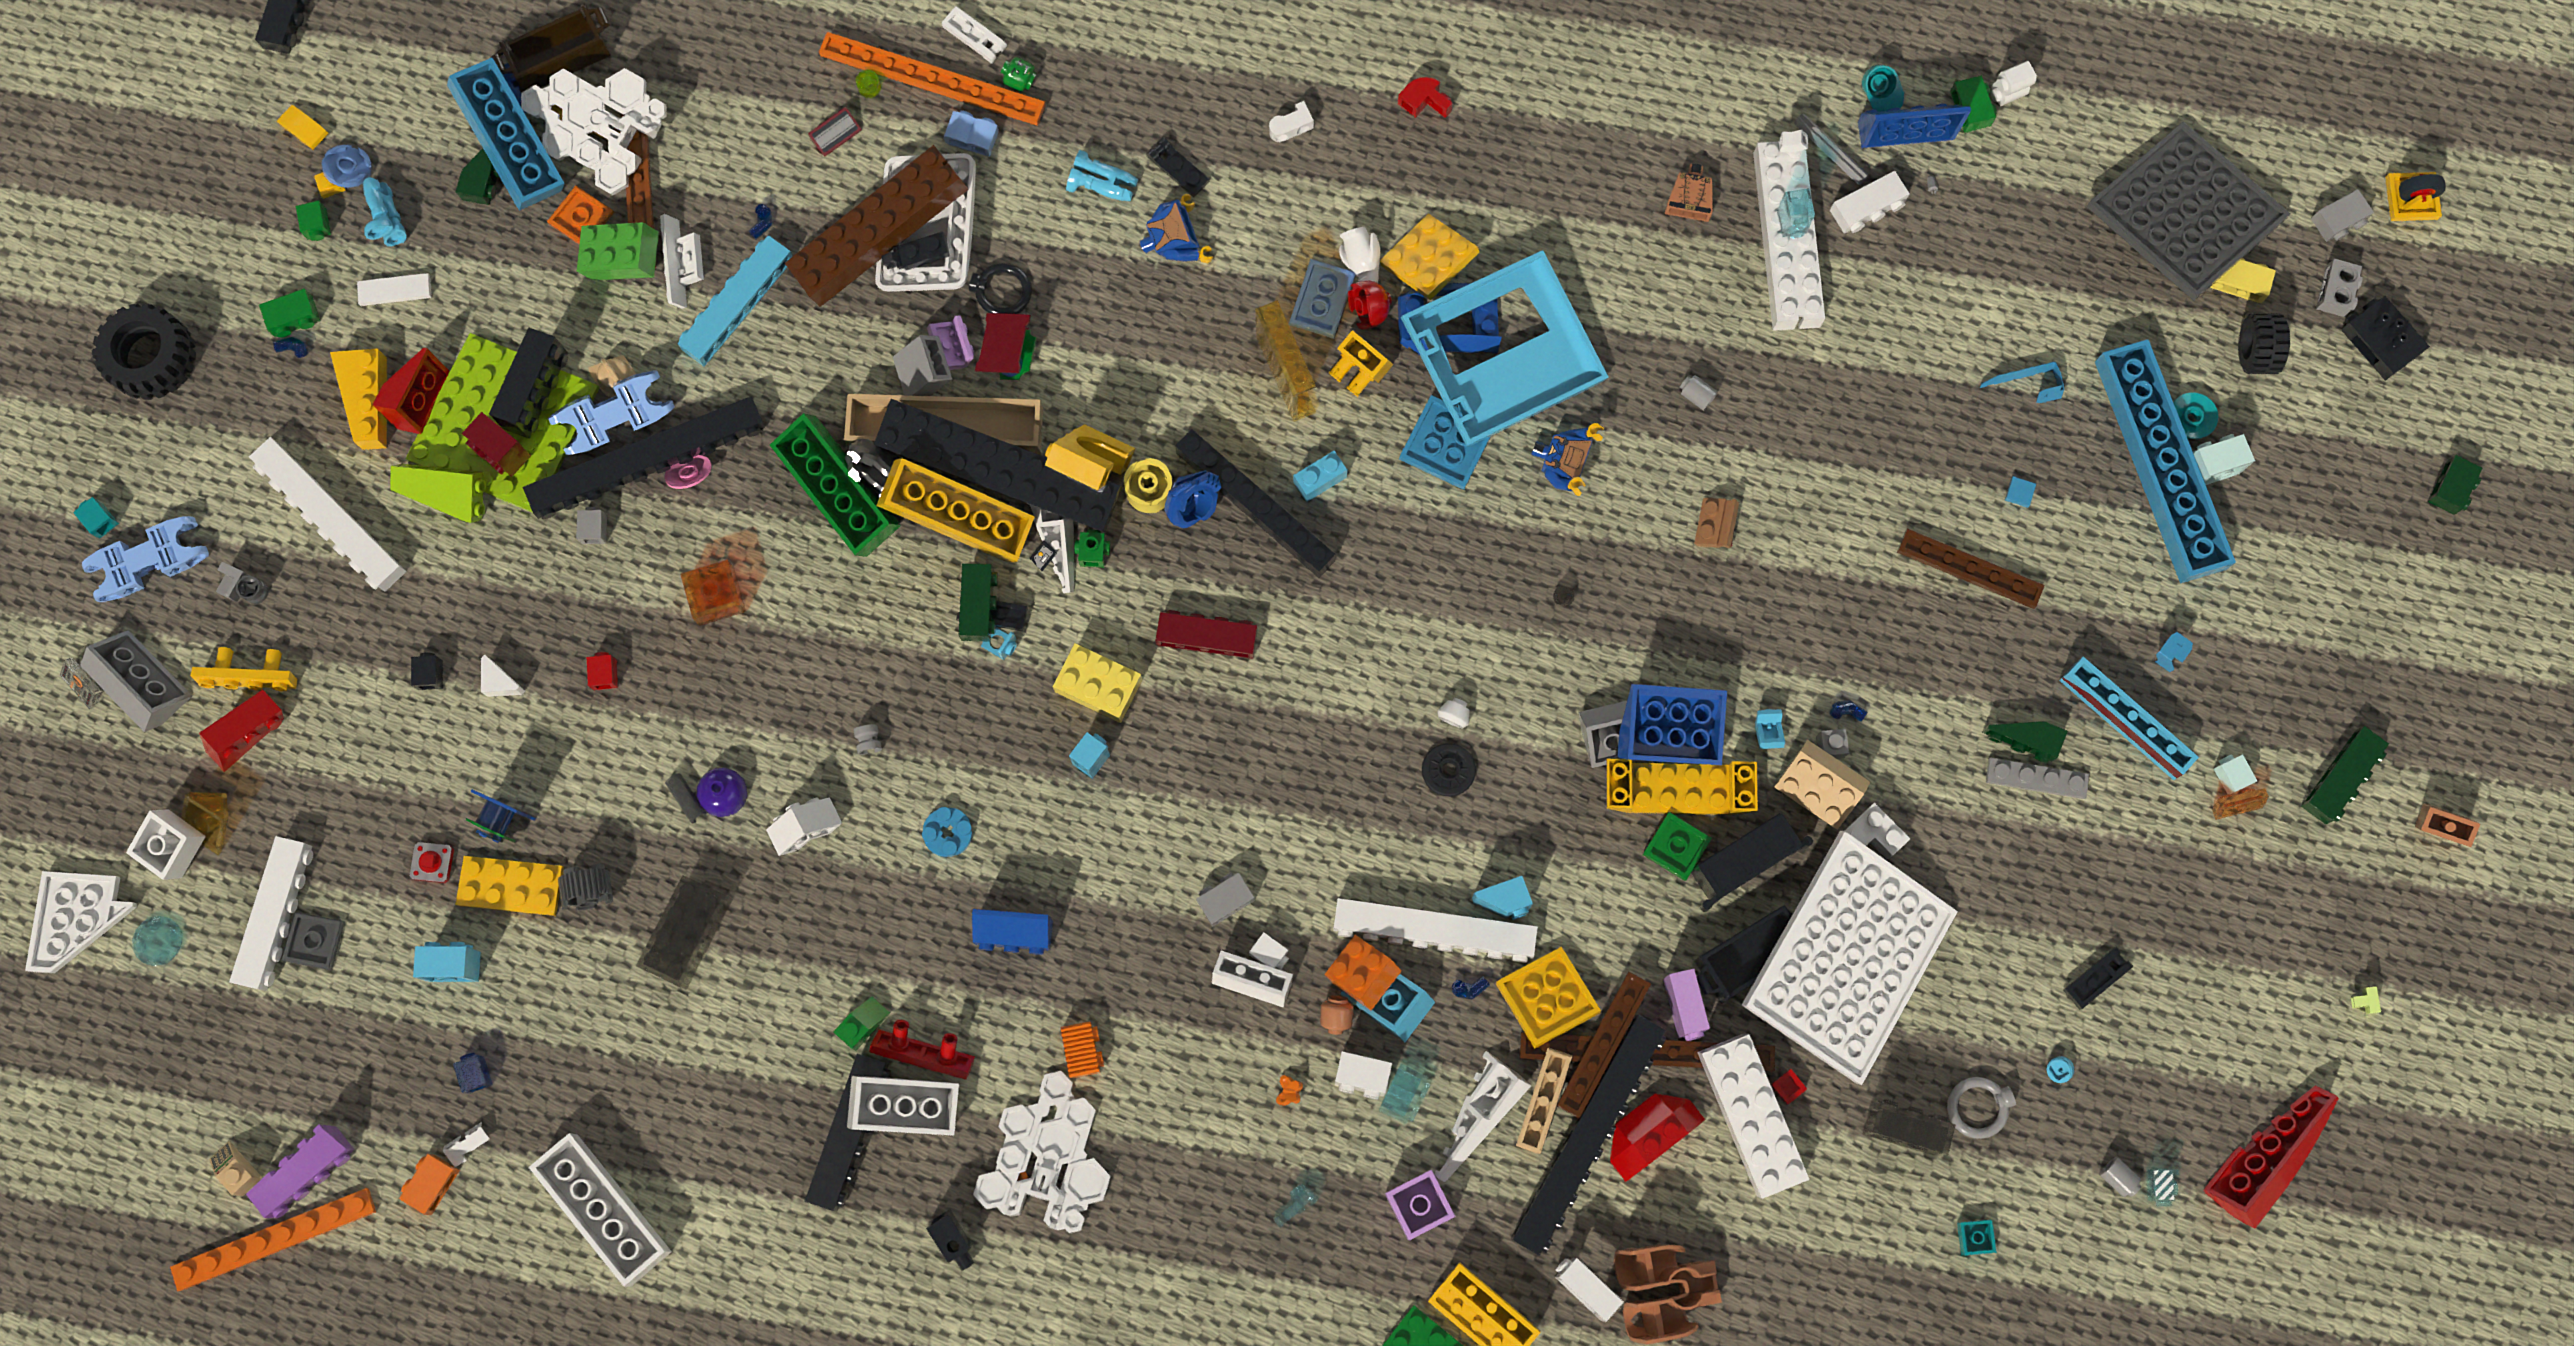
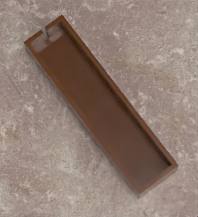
M932 145L786 261L785 265L807 295L821 307L881 260L882 255L891 252L893 248L901 244L969 189L939 150Z

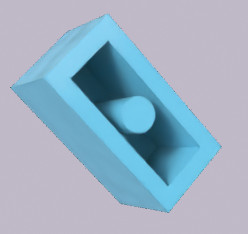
M1334 450L1294 474L1293 483L1304 500L1308 502L1346 479L1347 468Z
M1086 732L1070 753L1069 758L1075 767L1093 779L1109 758L1110 753L1106 740L1096 733L1092 736Z

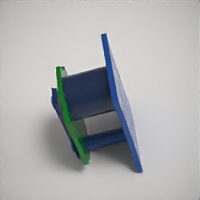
M473 789L471 790L472 793L487 799L476 821L466 818V821L494 834L491 837V835L477 830L476 832L484 838L493 839L492 841L497 843L501 842V839L504 838L515 843L516 840L504 835L514 814L517 813L533 821L536 820V818Z

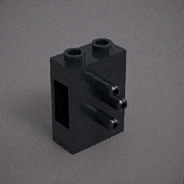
M2386 296L2379 301H2376L2375 298L2362 307L2365 310L2360 315L2357 312L2353 313L2345 320L2347 325L2341 329L2385 381L2430 347Z

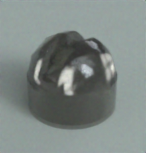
M1558 586L1554 591L1553 599L1558 605L1568 606L1574 602L1575 594L1569 587Z

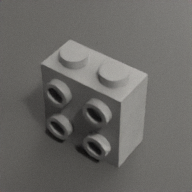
M919 335L893 356L904 395L931 396L952 380L939 336Z

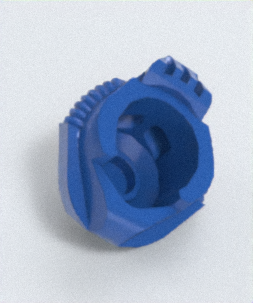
M1205 470L1179 477L1177 482H1174L1171 491L1168 492L1164 507L1165 513L1173 525L1180 528H1188L1200 520H1207L1213 515L1218 501L1217 491L1221 489L1219 476Z

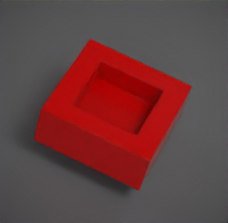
M1789 1069L1771 1084L1773 1090L1786 1105H1789L1807 1090L1806 1086L1792 1069Z

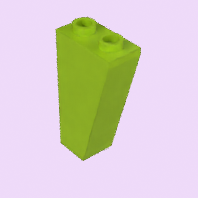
M404 463L391 466L390 490L465 522L472 523L482 520L485 513V505L483 503V492L486 487L484 472Z

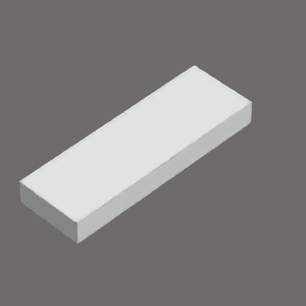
M429 273L357 281L358 304L360 306L432 298Z

